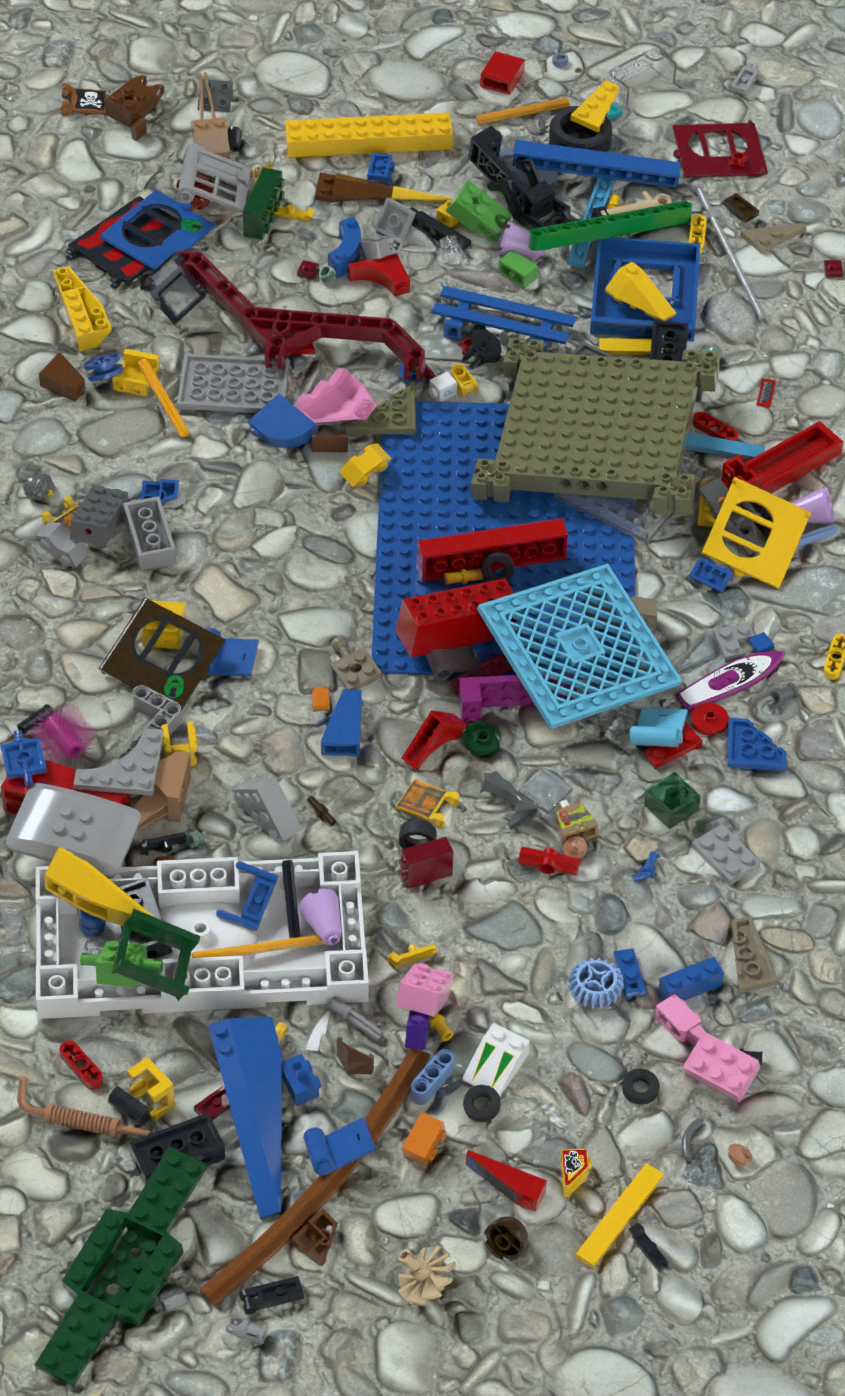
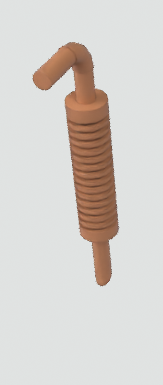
M26 1076L19 1077L17 1092L19 1107L29 1114L43 1116V1121L46 1123L52 1122V1124L56 1123V1125L60 1124V1126L64 1125L65 1127L68 1126L78 1130L101 1135L105 1134V1136L109 1134L110 1137L115 1138L118 1133L141 1138L151 1132L120 1125V1119L83 1112L82 1110L75 1111V1109L71 1110V1108L67 1109V1107L63 1108V1106L59 1107V1105L55 1106L50 1103L46 1105V1108L29 1104L26 1100L28 1078Z

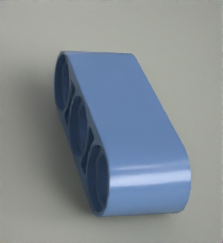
M447 1049L440 1050L413 1080L411 1099L415 1104L424 1105L429 1102L452 1075L455 1057L453 1052Z

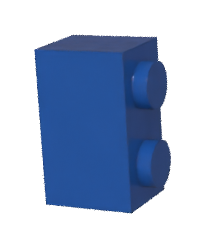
M302 1054L282 1061V1080L296 1106L318 1098L319 1088H321L319 1078L317 1076L314 1077L312 1073L313 1069L310 1061L305 1060Z

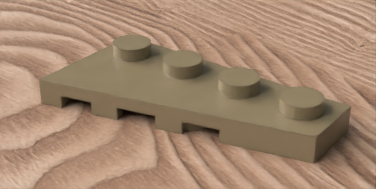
M748 916L732 920L731 928L739 993L778 985V978L752 917Z

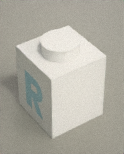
M448 372L429 381L430 396L438 402H443L457 395V381Z

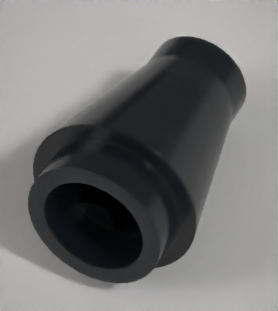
M234 126L227 130L230 150L238 152L240 150L242 131L239 127Z

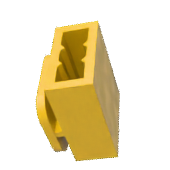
M151 600L186 618L185 603ZM154 621L143 627L142 646L146 647L162 621ZM168 624L154 647L180 649L183 631Z

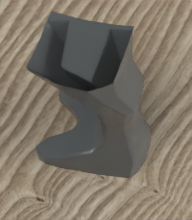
M497 771L484 773V782L480 793L485 791L499 795L515 806L514 810L516 812L507 823L511 829L536 817L539 810L538 806L520 795L511 782L504 779Z

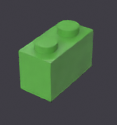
M511 250L499 259L498 273L524 289L537 279L538 265Z

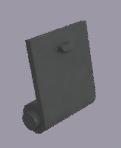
M474 645L455 649H436L426 654L425 656L435 679L439 681L446 680L454 671L466 673L477 667L475 660H479L483 664L480 656H477L476 650L474 648L470 650Z

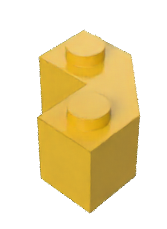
M378 443L371 444L364 448L362 455L358 457L355 455L350 458L339 472L352 487H362L369 481L368 477L372 473L383 472L388 467L391 457Z

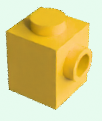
M449 199L436 209V220L451 228L459 221L446 212L452 202Z

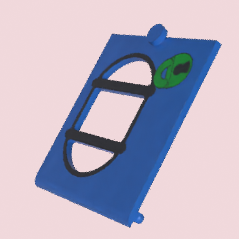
M155 190L104 231L100 238L155 270L172 253L188 251L212 231L216 224L190 210L191 203L180 204L162 192ZM162 208L173 212L179 219V225L151 209ZM146 213L170 227L173 231L159 241L131 223L140 215ZM125 229L130 230L153 245L143 246L131 242L125 235Z

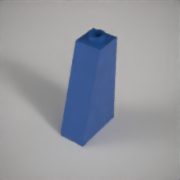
M342 690L321 739V755L360 756L362 690Z

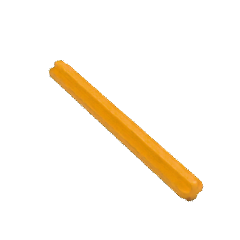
M565 97L480 114L476 116V121L478 125L566 108L570 106V101Z
M141 358L138 361L141 371L179 436L186 438L189 435V430L148 360Z

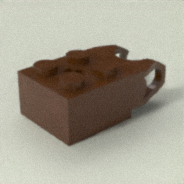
M145 75L132 78L105 99L106 115L131 128V125L140 118H145L152 112V108L158 104L163 96L165 87L162 84L146 86L147 76Z

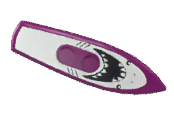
M760 652L736 659L678 692L676 697L685 709L692 711L701 703H715L735 695L769 676L781 663L785 652Z

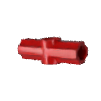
M522 846L518 864L537 867L545 874H553L556 871L576 876L579 870L580 858L561 855L553 848H545L542 851Z

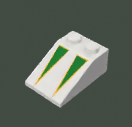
M493 1023L479 1044L462 1078V1082L472 1087L481 1084L488 1085L494 1088L499 1096H501L529 1055L530 1040Z

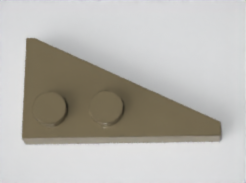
M800 223L742 230L740 236L758 252L763 254L806 231L807 225Z

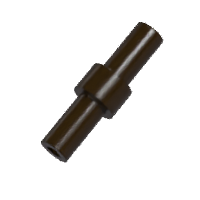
M313 795L307 798V802L315 809V813L320 818L323 817L330 826L336 824L337 821L328 812L329 809L324 804H320Z

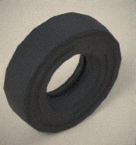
M495 551L489 553L482 561L481 572L487 582L506 579L508 582L514 574L515 566L513 560L504 552ZM495 562L503 563L505 565L504 572L494 574L491 571L492 564Z
M642 1068L629 1071L622 1082L623 1095L627 1100L638 1105L654 1101L660 1089L657 1076L653 1072ZM637 1081H644L648 1084L649 1089L645 1092H637L634 1090L633 1084Z
M476 1085L470 1088L464 1096V1111L470 1119L476 1122H488L494 1119L500 1111V1096L494 1088L488 1085ZM478 1097H486L490 1101V1106L485 1110H478L474 1106V1101Z

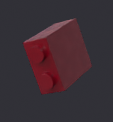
M447 837L401 850L399 877L401 882H405L408 889L453 876L454 851Z

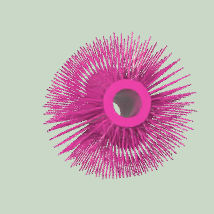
M52 708V716L49 715L50 717L47 718L45 723H38V725H43L44 727H36L37 729L33 728L32 730L39 731L38 736L41 738L40 741L42 740V743L45 744L44 746L47 747L46 752L50 750L53 753L51 755L48 754L51 761H53L51 759L53 756L55 760L65 757L66 762L68 758H71V767L72 758L75 760V757L79 758L78 755L80 756L85 747H87L84 745L90 743L83 741H90L88 739L90 735L88 734L91 732L85 731L86 724L83 721L80 723L79 720L72 717L73 714H70V712L66 717L65 714L63 716V711L60 709V715L59 713L57 714V710L56 714L53 715Z

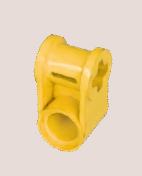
M456 364L451 367L450 375L457 381V394L460 398H464L466 394L471 392L476 393L479 391L477 381L471 376L465 366Z

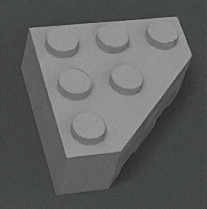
M250 778L232 789L237 804L275 841H285L302 830L276 778Z

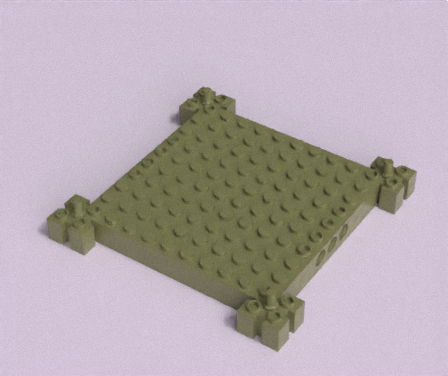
M509 338L507 352H505L503 360L504 377L516 378L495 461L493 459H477L475 474H473L471 481L473 500L487 501L488 497H494V501L509 502L511 490L653 500V513L668 514L669 511H675V515L690 516L695 494V475L681 474L680 472L697 389L701 387V391L715 392L720 369L719 352L705 351L704 355H702V350H684L682 362L550 353L545 352L544 340H530L526 343L525 338Z

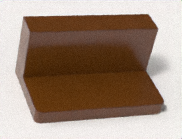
M313 434L312 452H348V435Z

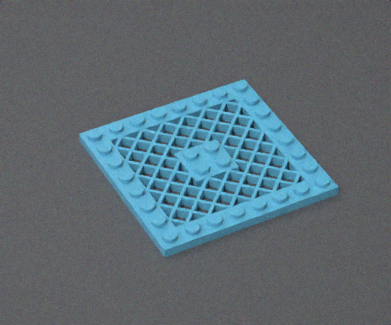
M609 564L478 605L477 610L550 730L665 691L682 683V679ZM592 592L602 595V598L593 596ZM576 597L586 600V603L576 601ZM560 602H562L564 604L570 605V608L567 609L565 607L559 606ZM592 602L599 606L598 608H595L588 605V603ZM544 607L553 610L554 613L550 614L543 611ZM575 607L583 610L582 614L573 611L572 608ZM601 607L611 609V613L601 610ZM585 612L594 614L595 618L586 616ZM531 613L538 616L537 620L528 617L527 614ZM556 613L566 615V619L556 616ZM598 616L605 618L608 620V622H602L600 620H597ZM569 617L579 620V623L569 621ZM511 618L522 621L521 625L511 622ZM540 618L550 620V624L541 622L539 620ZM613 621L621 624L620 628L610 625V622ZM553 622L563 625V628L560 629L552 626ZM524 623L534 626V629L532 630L523 625ZM537 627L546 630V634L536 631ZM594 627L604 629V633L594 630ZM607 631L617 634V637L607 635ZM520 633L531 636L530 640L520 637ZM549 633H554V637L549 636ZM620 636L630 639L629 643L620 640ZM533 637L542 640L543 644L532 641ZM604 641L614 644L613 648L603 645ZM546 642H548L550 644L556 645V648L553 649L545 646ZM619 646L627 649L626 653L617 650L616 647ZM529 648L540 651L539 655L530 652ZM629 651L636 652L639 656L630 655ZM542 652L552 655V659L541 656ZM605 653L610 654V658L605 657ZM613 656L623 659V662L613 660ZM555 657L565 660V663L562 664L554 661ZM626 660L635 663V668L626 665ZM597 661H599L601 663L607 664V667L604 668L596 665ZM539 662L542 663V664L548 665V666H549L548 670H547V669H544V668H542V667H539V666H538ZM612 666L620 669L619 673L609 670V667ZM638 666L648 668V672L638 669ZM553 667V668H556V669H558V670H561V671H562V672H561V675L558 674V673L552 672V671H551V668ZM584 667L591 670L590 674L581 671L580 668ZM622 671L631 673L632 677L622 675ZM564 672L574 675V679L563 676ZM593 672L603 674V678L594 676ZM606 676L616 679V682L613 683L605 680ZM548 677L557 680V685L548 682ZM577 677L587 680V683L577 681ZM590 681L599 684V689L590 686ZM561 682L570 685V690L561 687ZM576 687L578 689L584 690L583 694H580L578 692L573 691V688ZM557 693H561L563 695H566L567 699H562L560 697H557L556 695Z

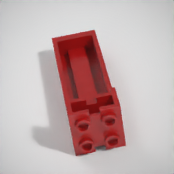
M818 421L745 463L742 461L741 454L724 462L721 481L729 490L732 480L736 477L772 494L841 455L844 441L821 421ZM739 503L738 505H739L742 509H744V507L742 506V504Z

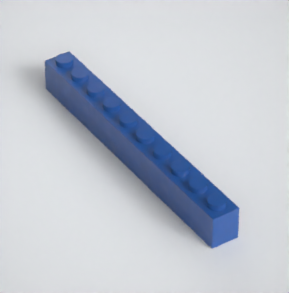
M515 140L512 154V166H515V162L518 160L530 159L533 160L536 169L672 188H677L680 178V162L521 140Z

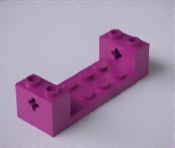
M564 673L563 675L568 678L574 679V675ZM517 675L459 678L458 704L460 719L467 726L474 721L481 720V707L535 705ZM548 677V682L557 685V680ZM562 682L560 684L561 687L567 688L569 690L571 688V686ZM561 693L556 695L562 699H567V696Z

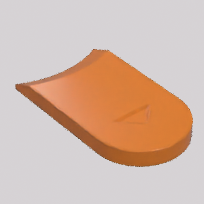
M322 686L314 688L312 691L313 712L317 710L330 711L329 690Z

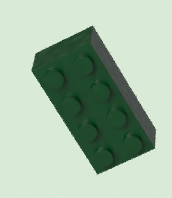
M262 168L243 209L244 237L263 240L265 234L269 233L270 223L274 222L275 212L279 211L280 201H283L285 191H283L285 179L282 178V171Z

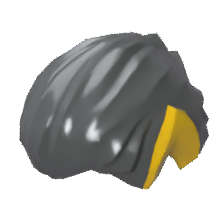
M47 474L33 475L23 485L24 493L30 500L46 501L55 492L54 483L50 475Z

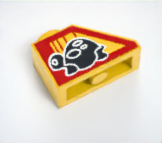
M587 1149L561 1150L560 1165L564 1198H568L588 1178V1170H592V1158L587 1156Z

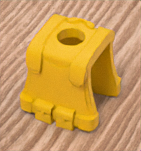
M187 722L188 743L170 745L168 725H162L161 729L164 730L162 746L166 757L177 751L190 752L191 767L195 766L197 763L195 756L197 737L193 722Z

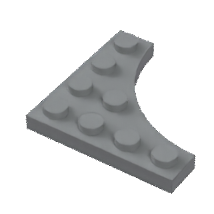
M144 728L137 745L120 760L98 768L76 769L74 789L153 796L164 730Z

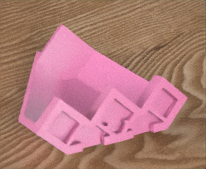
M338 367L329 381L320 380L312 393H302L294 406L315 424L320 425L366 420L375 409L376 404L363 383L347 369Z

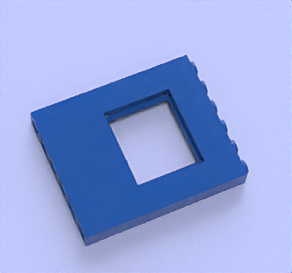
M619 237L598 240L590 333L652 338L653 321L657 319L646 315L645 311L637 307L635 309L631 308L630 304L624 301L621 303L616 301L605 292L606 286L619 268L633 261L637 266L644 269L674 271L672 298H664L675 310L676 315L666 321L689 323L687 341L694 342L700 244Z

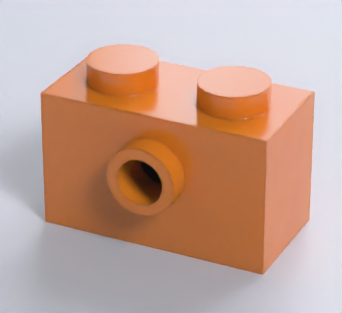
M421 1112L402 1146L403 1156L426 1166L429 1160L432 1161L434 1159L438 1143H442L446 1137L447 1131L445 1130L444 1122Z

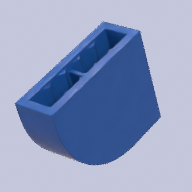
M280 393L248 421L251 427L250 432L255 437L259 436L266 443L279 448H293L303 445L312 439L313 434L319 433L316 424Z

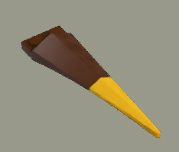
M321 172L315 194V200L330 203L356 200H385L386 198L446 202L450 199L336 173V175Z

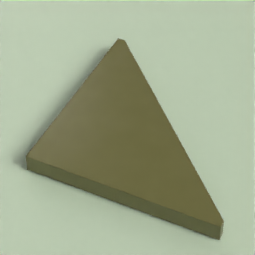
M415 381L410 382V385L405 389L402 388L396 392L388 401H384L375 407V410L372 411L366 420L357 421L353 426L347 427V434H416Z

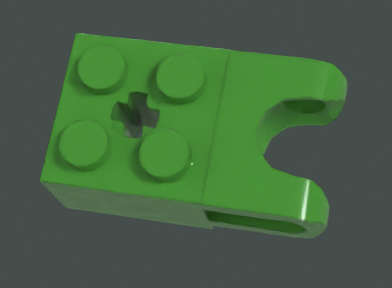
M469 180L458 190L446 210L447 213L472 232L475 230L490 242L499 240L502 233L499 226H505L511 220V213Z

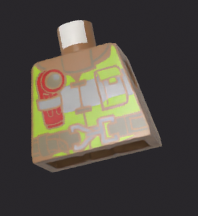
M568 800L559 802V809L555 813V825L562 847L565 841L573 836H579L584 840L597 837L598 823L583 804L570 805Z

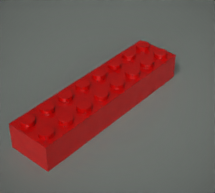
M563 518L419 540L417 567L422 582L444 579V573L460 572L461 569L466 571L479 569L484 558L489 553L495 551L508 554L512 558L515 567L565 560L567 556L568 532ZM495 562L491 566V571L505 569V565L501 562Z

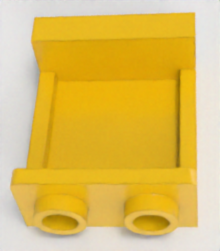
M125 348L123 352L124 361L122 363L124 371L113 376V390L147 397L151 386L141 371L138 361L141 358L148 360L157 375L160 368L159 355Z

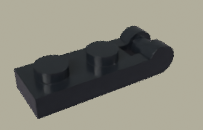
M299 1276L244 1289L239 1292L241 1301L244 1302V1313L250 1315L257 1310L304 1299V1292ZM258 1296L259 1300L252 1301L253 1297Z

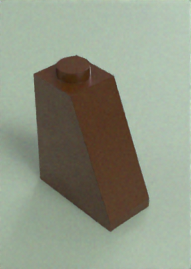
M58 353L39 373L41 387L74 402L85 393L84 378L62 353Z

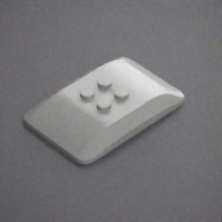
M36 783L30 786L6 838V846L13 852L49 862L52 861L58 848L62 847L80 859L87 861L105 877L110 878L116 876L120 871L141 822V815L134 808L104 798L53 785Z

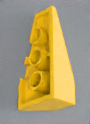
M633 261L619 268L605 288V292L620 303L624 301L630 304V307L633 309L637 307L645 311L646 315L659 321H666L676 315L675 310L647 274Z

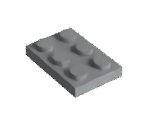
M723 824L692 842L691 847L729 885L760 867L761 862Z

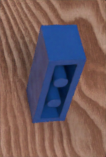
M715 957L660 977L658 993L663 1000L676 994L685 1001L721 987L724 971Z

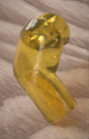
M268 161L265 166L254 168L252 175L255 178L259 177L263 167L273 169V162Z

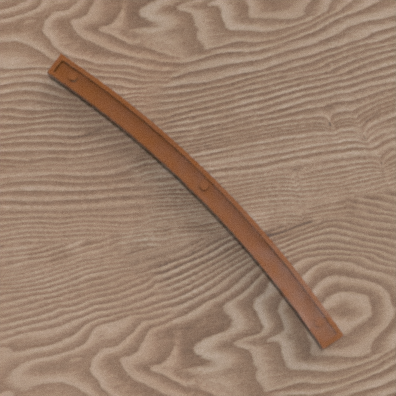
M409 1049L386 1089L366 1116L365 1120L374 1144L411 1091L413 1080L424 1069L430 1059L429 1053L423 1050ZM365 1156L329 1174L319 1175L310 1187L268 1230L229 1265L200 1288V1293L215 1307L236 1290L308 1223L341 1187Z

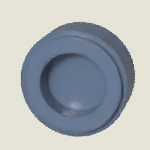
M556 53L552 57V64L558 68L566 67L568 65V56L564 53Z

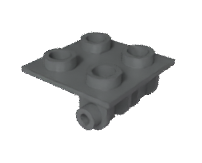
M202 79L203 110L210 111L205 81ZM208 79L214 111L230 112L234 91L233 81ZM198 99V107H197V110H200L199 99Z

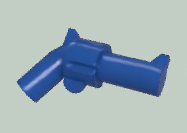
M650 852L647 863L639 869L640 873L632 875L634 882L645 880L649 877L655 878L654 864L656 859L660 857V854Z

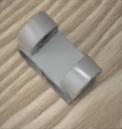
M378 236L360 241L363 257L366 259L383 258L387 255L398 253L402 249V241L396 237ZM393 242H396V246H394V248H391Z

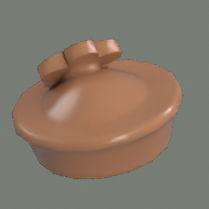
M579 836L568 838L563 845L564 854L581 859L587 852L585 840Z
M736 1143L729 1146L728 1157L734 1164L745 1166L752 1161V1154L748 1146L745 1147Z

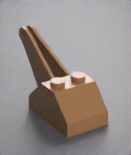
M204 72V81L212 119H204L201 73H198L200 119L191 121L193 144L203 146L207 151L230 159L225 117L216 118L207 72Z
M177 751L159 761L153 796L143 795L133 806L141 815V822L137 831L164 816L168 821L181 822L191 780L190 752Z

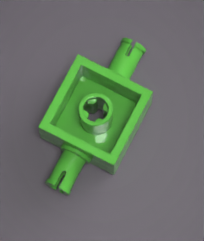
M107 941L99 954L82 952L80 965L96 966L97 984L127 987L138 986L139 982L118 973H112L119 944L118 941ZM135 942L128 943L124 960L150 971L162 973L163 960L148 959L147 945Z

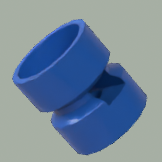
M80 910V931L88 937L101 935L105 930L106 921Z

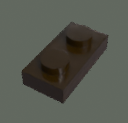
M737 193L724 200V206L745 222H749L759 216L760 210Z

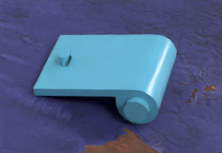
M642 707L637 726L631 727V745L678 747L679 743L681 744L683 741L682 731L688 713L687 709Z

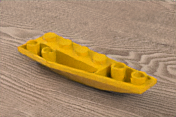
M70 266L53 270L62 304L79 351L97 348L112 331L103 305Z
M62 847L58 848L45 873L46 890L90 915L123 926L124 921L130 916L133 908L153 916L87 861L80 859Z

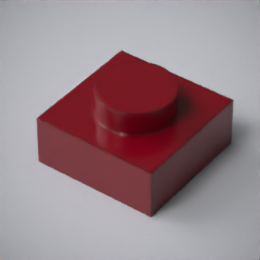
M303 260L297 270V276L314 280L319 270V263Z
M824 260L825 277H842L841 260Z

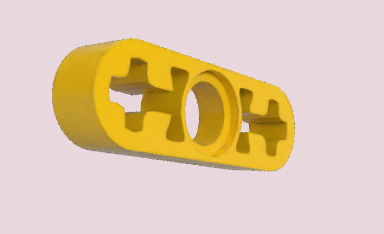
M697 214L691 218L689 243L698 242L700 244V253H702L704 250L707 219L705 216Z
M836 634L832 639L823 670L824 677L829 680H836L840 677L845 661V634ZM839 642H842L841 648L838 647ZM837 654L840 655L841 658L834 659L832 655ZM832 665L835 666L833 672H831Z

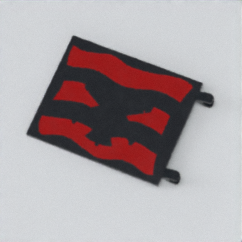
M141 196L136 197L69 243V248L65 250V253L68 254L66 259L72 261L79 253L113 275L110 278L112 282L110 287L117 289L122 282L129 284L149 270L148 266L100 238L104 231L144 200V198ZM151 209L154 212L165 217L166 219L170 220L171 222L175 223L176 225H179L178 219L166 213L162 209ZM143 213L131 223L159 241L173 231V229L146 213ZM125 229V235L131 242L143 246L153 245L137 234Z

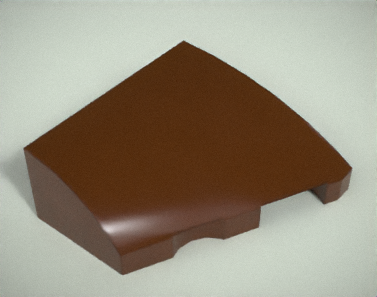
M322 1208L291 1238L290 1242L309 1259L323 1266L326 1263V1257L338 1223Z

